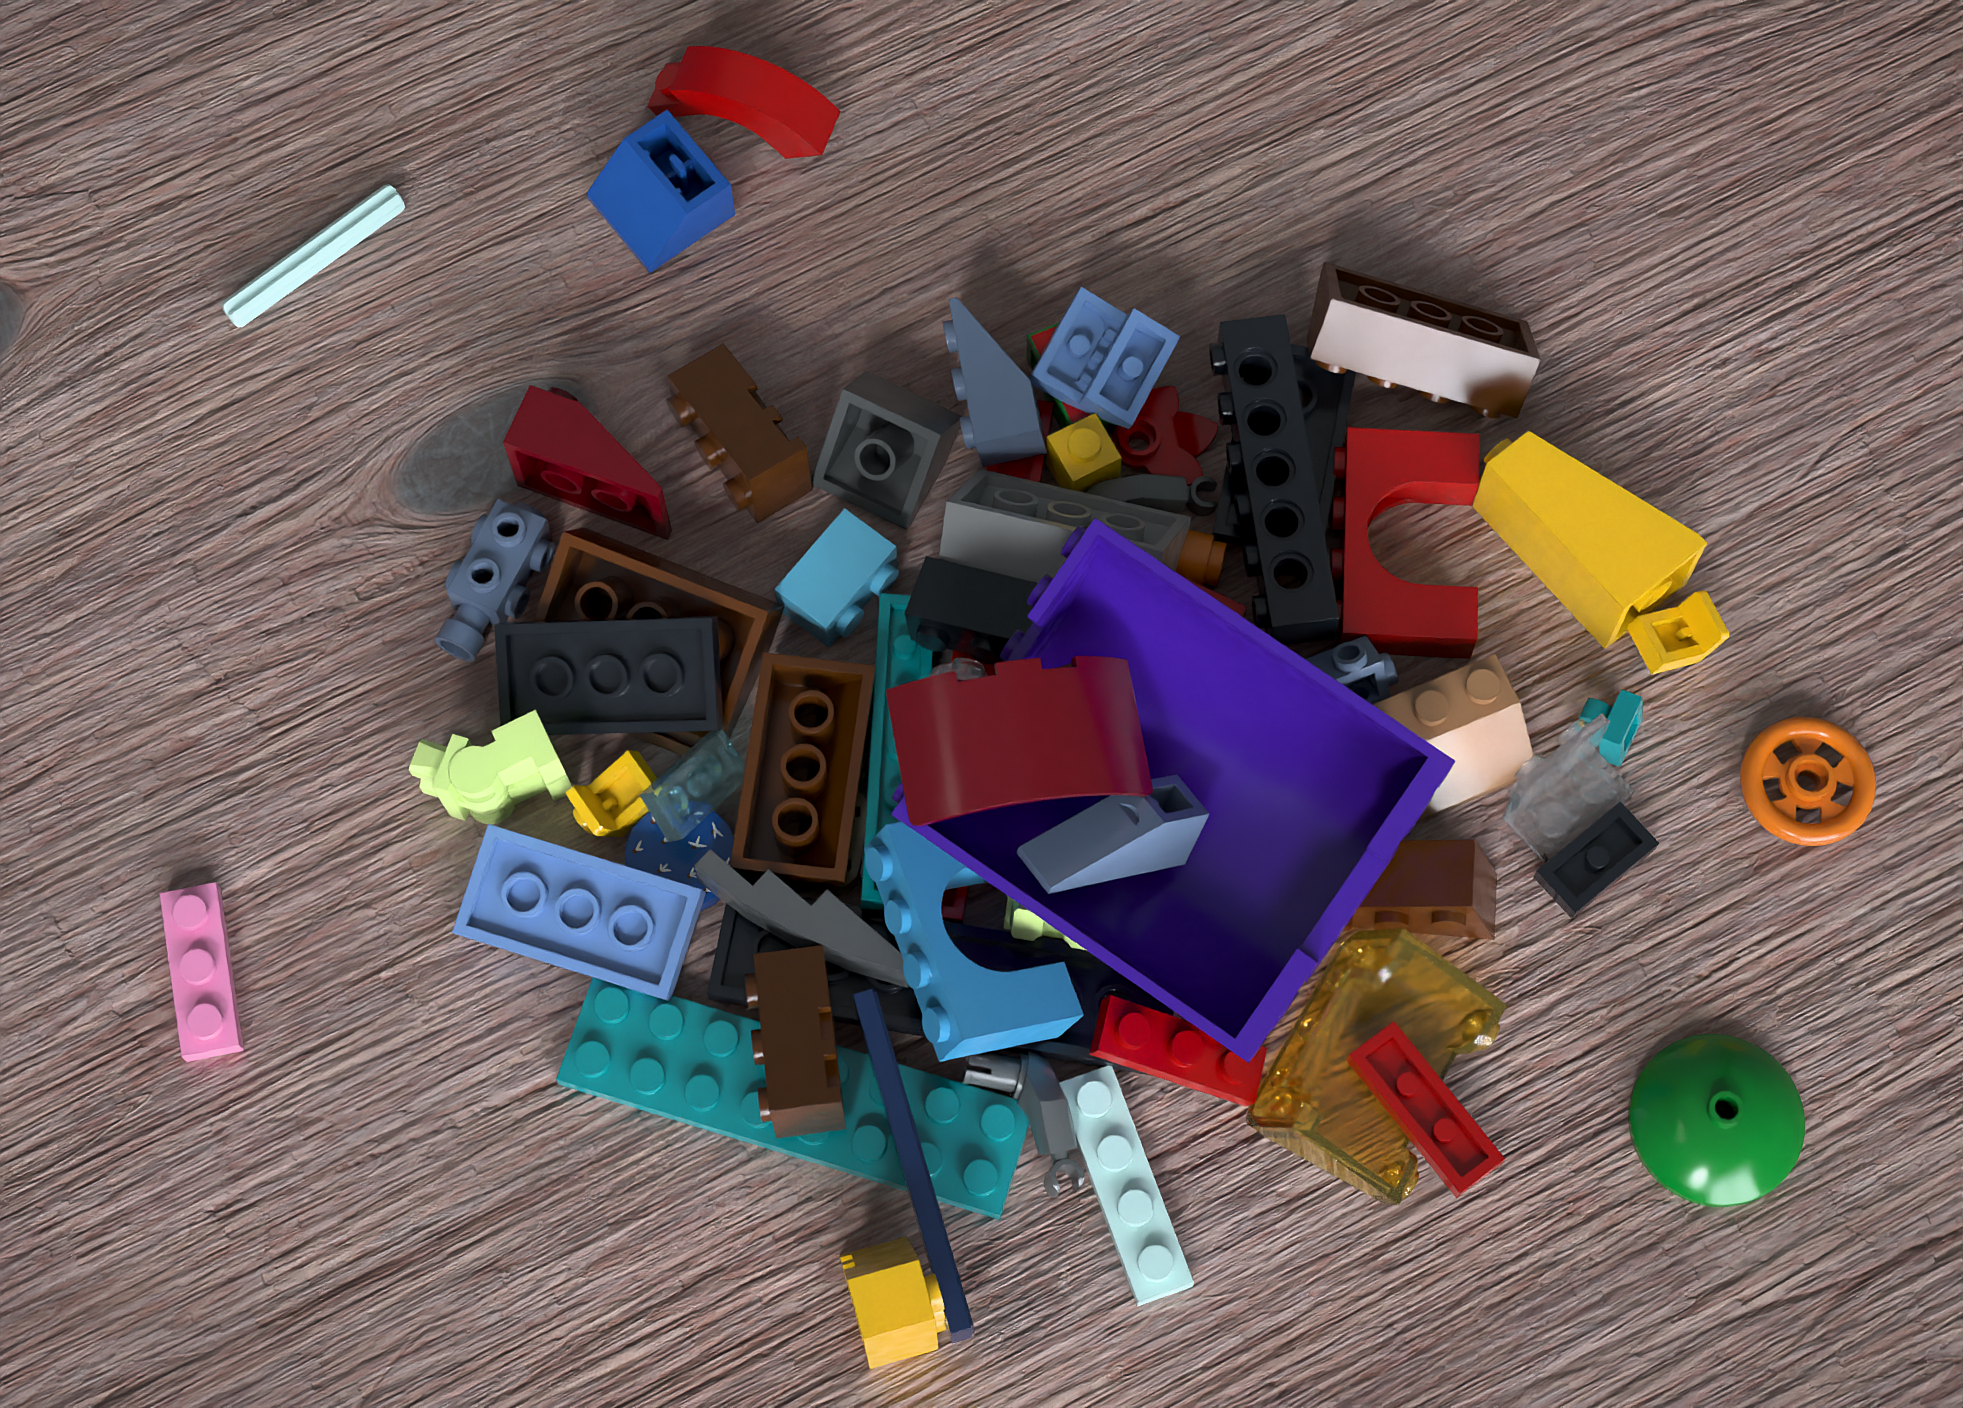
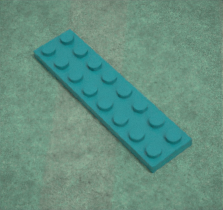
M592 977L556 1078L559 1085L908 1192L868 1054L836 1045L846 1129L776 1138L772 1121L762 1122L757 1087L767 1086L765 1065H755L751 1030L761 1029L760 1022L676 996H672L671 1000L667 1001ZM898 1064L937 1201L1000 1220L1030 1126L1027 1116L1017 1104L1018 1100Z

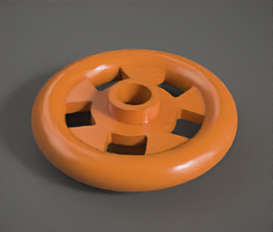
M1801 716L1787 718L1768 726L1749 744L1741 764V791L1749 811L1767 831L1790 843L1804 846H1820L1842 840L1863 824L1874 803L1876 776L1868 753L1851 733L1828 720ZM1791 741L1800 754L1793 756L1785 764H1781L1773 751L1781 744ZM1822 743L1832 747L1843 757L1836 767L1833 768L1827 760L1815 755V751ZM1776 777L1779 779V788L1784 799L1771 802L1766 794L1763 780ZM1797 777H1810L1815 783V790L1807 791L1801 788ZM1837 782L1853 787L1851 799L1846 807L1831 801L1837 787ZM1796 807L1801 809L1818 808L1820 810V823L1796 821Z

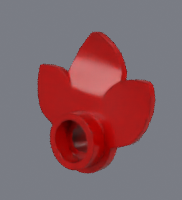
M1165 386L1151 390L1133 425L1129 429L1119 425L1116 426L1112 435V442L1122 457L1121 463L1133 469H1146L1149 474L1183 476L1186 479L1187 486H1191L1194 480L1204 476L1202 468L1195 458L1208 449L1218 432L1219 426L1203 416L1179 411V396L1176 387ZM1133 439H1142L1148 444V447L1144 450H1135L1129 446V442Z

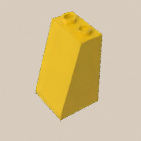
M1527 431L1513 443L1509 438L1502 440L1484 458L1486 466L1483 474L1479 477V488L1472 507L1604 649L1628 631L1626 626L1637 616L1653 612L1687 584L1707 545V542L1695 531L1530 431Z

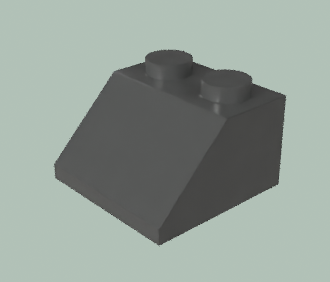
M866 371L842 390L811 483L907 530L947 462L961 423L960 417L963 416Z

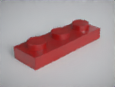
M1110 995L1101 1001L1089 1055L1246 1107L1256 1103L1267 1048L1261 1046L1248 1063L1189 1021Z
M1395 1021L1348 1055L1346 1061L1456 1198L1504 1162V1156Z

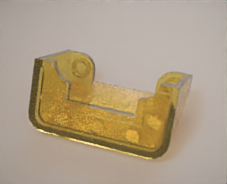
M1404 928L1358 931L1341 944L1331 959L1260 1085L1256 1103L1249 1106L1246 1123L1265 1138L1384 1204L1399 1205L1402 1199L1406 1198L1413 1191L1418 1182L1417 1156L1406 1149L1410 1142L1409 1138L1346 1061L1348 1055L1395 1021L1443 1081L1457 1054L1466 1055L1476 1050L1483 1051L1493 1043L1500 1030L1498 1022L1508 1005Z

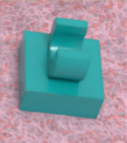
M1621 689L1613 708L1603 701L1588 697L1579 716V719L1583 720L1580 731L1588 736L1599 739L1600 760L1618 767L1621 766L1643 720V697Z

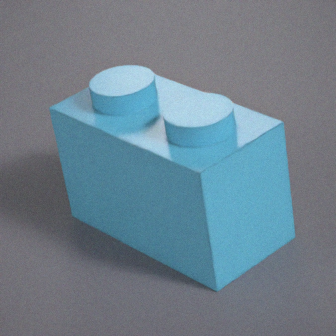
M844 508L774 589L776 602L785 606L783 610L784 615L829 648L839 635L845 638L856 629L864 615L862 608L874 594L880 597V593H886L894 584L899 574L897 569V546Z

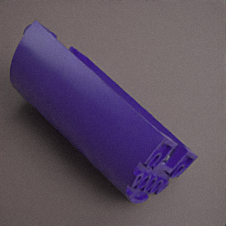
M1094 518L1087 529L1079 525L1070 535L1060 553L1067 559L1054 578L1045 574L1037 583L1027 600V604L1033 607L1027 616L1033 622L1026 633L1018 629L1004 646L999 658L1005 662L1040 658L1042 669L1057 668L1071 663V658L1074 656H1103L1128 660L1151 779L1177 774L1209 812V816L1185 865L1048 894L1017 855L1019 846L1110 795L1069 797L1022 803L966 814L925 826H914L908 818L901 781L892 796V800L897 802L898 805L891 815L1249 1063L1267 1039V1035L1276 1027L1299 994L1298 990L1312 976L1398 850L1399 843L1414 827L1432 800L1434 792L1440 787L1450 772L1455 760Z

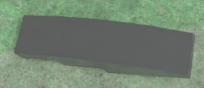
M711 849L694 865L700 884L743 917L792 946L803 948L823 945L825 959L830 963L906 988L909 986L903 973L901 953L830 891L826 890L811 906L769 869L752 886Z

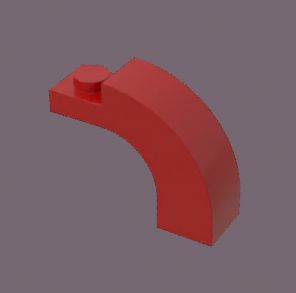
M688 46L681 62L666 63L664 69L656 78L655 89L647 105V108L656 116L668 110L673 117L711 115L733 121L756 133L785 159L822 155L841 112L818 90L787 70L746 53L712 46Z

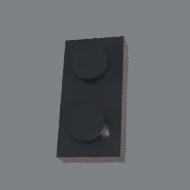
M1620 801L1536 871L1534 879L1573 919L1656 850L1659 842Z

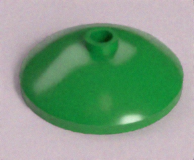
M1700 1034L1683 1038L1668 1045L1658 1052L1642 1070L1634 1084L1629 1101L1628 1123L1634 1149L1646 1170L1659 1184L1671 1193L1699 1205L1733 1207L1760 1199L1775 1189L1788 1176L1795 1166L1803 1147L1805 1114L1802 1100L1793 1080L1783 1066L1765 1050L1751 1042L1734 1036ZM1718 1102L1729 1104L1734 1111L1733 1119L1726 1120L1719 1117L1715 1111V1104Z

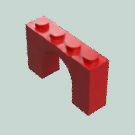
M1347 427L1343 447L1334 446L1333 475H1336V480H1342L1341 497L1332 498L1330 520L1331 530H1340V548H1331L1330 553L1332 580L1339 581V600H1336L1339 614L1336 633H1338V645L1366 635L1378 654L1387 652L1388 655L1471 659L1478 640V587L1415 584L1395 577L1384 569L1373 555L1368 541L1367 530L1372 522L1383 512L1402 504L1424 503L1472 506L1479 486L1480 434Z

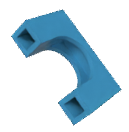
M903 822L886 824L864 848L867 872L878 887L885 907L884 918L886 926L896 938L903 958L905 980L914 989L922 1012L924 1034L933 1043L939 1062L1056 1038L1084 1015L1064 962L1012 972L993 971L969 960L951 941L945 929L941 913L943 892L952 888L986 883L985 879Z

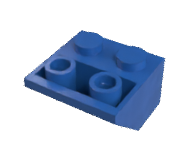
M665 110L622 140L586 193L587 199L649 273L735 215L731 184L668 110Z

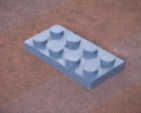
M488 824L452 933L670 1001L706 892L696 887Z

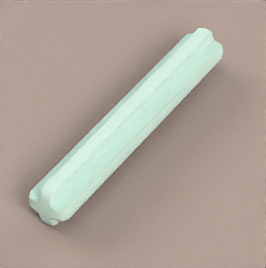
M390 184L383 185L226 298L221 304L224 313L237 327L245 326L401 213L405 208L402 197Z

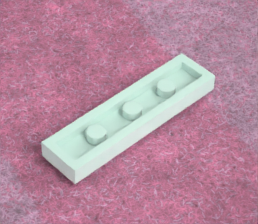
M1105 1066L1060 1082L1069 1103L1076 1143L1137 1307L1193 1287L1194 1281L1113 1067Z

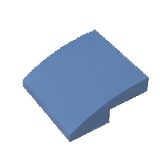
M1080 287L1028 378L1033 386L1056 399L1090 415L1096 413L1098 418L1129 429L1138 416L1180 336L1135 308L1127 315L1085 288Z

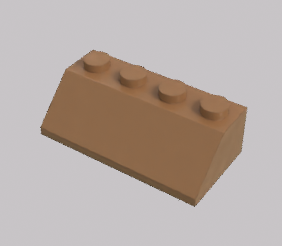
M1495 654L1373 704L1455 760L1450 772L1440 787L1434 792L1432 800L1416 824L1537 772L1520 701Z

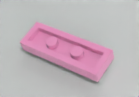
M216 882L159 893L181 1057L186 1062L244 1051L221 888Z

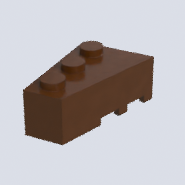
M1475 839L1401 840L1395 855L1342 932L1349 931L1352 928L1494 940L1497 873Z

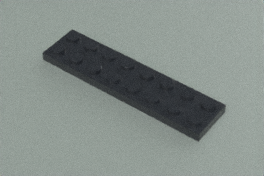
M801 897L811 906L818 900ZM726 903L707 991L708 999L748 1006L744 974L755 973L753 954L796 949V947L746 919ZM845 904L900 952L895 936L886 926L883 910L860 909L859 906ZM943 921L947 934L957 949L969 960L986 969L1012 972L1064 962L1084 1015L1059 1037L999 1050L1016 1053H1026L1028 1050L1045 1058L1097 1067L1112 1066L1115 1070L1149 1075L1089 1055L1101 1001L1112 995L1171 1016L1174 1014L1172 1009L1087 950L1071 948L1066 941L1042 937L1030 941L1014 938L1011 932ZM826 961L833 1021L860 1026L853 994L873 989V992H877L888 1031L926 1037L922 1026V1012L913 988L910 986L906 988L858 974Z

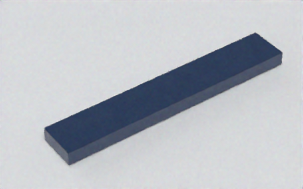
M869 989L853 994L856 1014L932 1274L936 1275L945 1308L943 1310L951 1343L972 1338V1334H974L973 1321L877 992Z

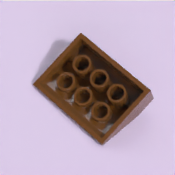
M582 527L563 532L533 621L718 616L724 728L718 731L626 733L711 768H716L760 674L763 652L769 653L785 606Z

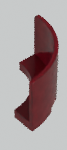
M1074 656L1071 658V663L1042 669L1040 658L1020 659L995 663L996 675L959 680L955 670L908 682L886 690L908 818L914 826H925L966 814L1042 800L1099 795L1144 797L1153 792L1128 660L1103 656Z

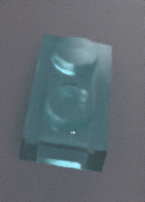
M723 729L708 732L640 794V797L668 842L681 840L743 784L745 765Z

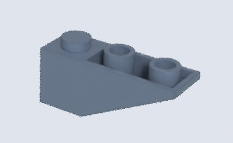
M957 297L950 298L949 304L952 320L943 321V327L949 352H958L961 367L952 369V378L958 401L967 399L969 415L960 417L966 448L977 449L983 467L1046 454L1047 449L1039 406L1030 379Z
M1177 774L1151 779L1153 786L1152 794L1144 797L1110 795L1019 846L1017 855L1048 894L1185 865L1209 816V812Z

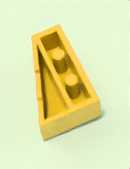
M907 1236L839 1255L870 1369L938 1350L937 1333L946 1330L943 1311L945 1308L935 1274L923 1276L920 1261Z

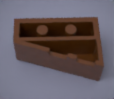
M724 343L667 375L672 396L667 398L666 402L671 413L681 427L688 424L691 425L699 437L694 443L701 458L710 469L716 466L720 468L727 479L723 483L725 492L739 512L747 508L756 523H759L812 491L807 446L799 436L791 441L787 438L778 424L783 421L781 414L774 405L766 407L756 392L758 390L756 383Z
M823 945L753 954L755 973L744 974L748 1008L759 1007L761 1029L751 1030L755 1065H765L767 1086L757 1087L761 1121H772L776 1138L846 1129Z

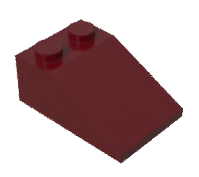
M529 385L503 441L517 486L668 540L672 528L662 487L604 426L578 402L576 397L559 388L550 387L546 391Z

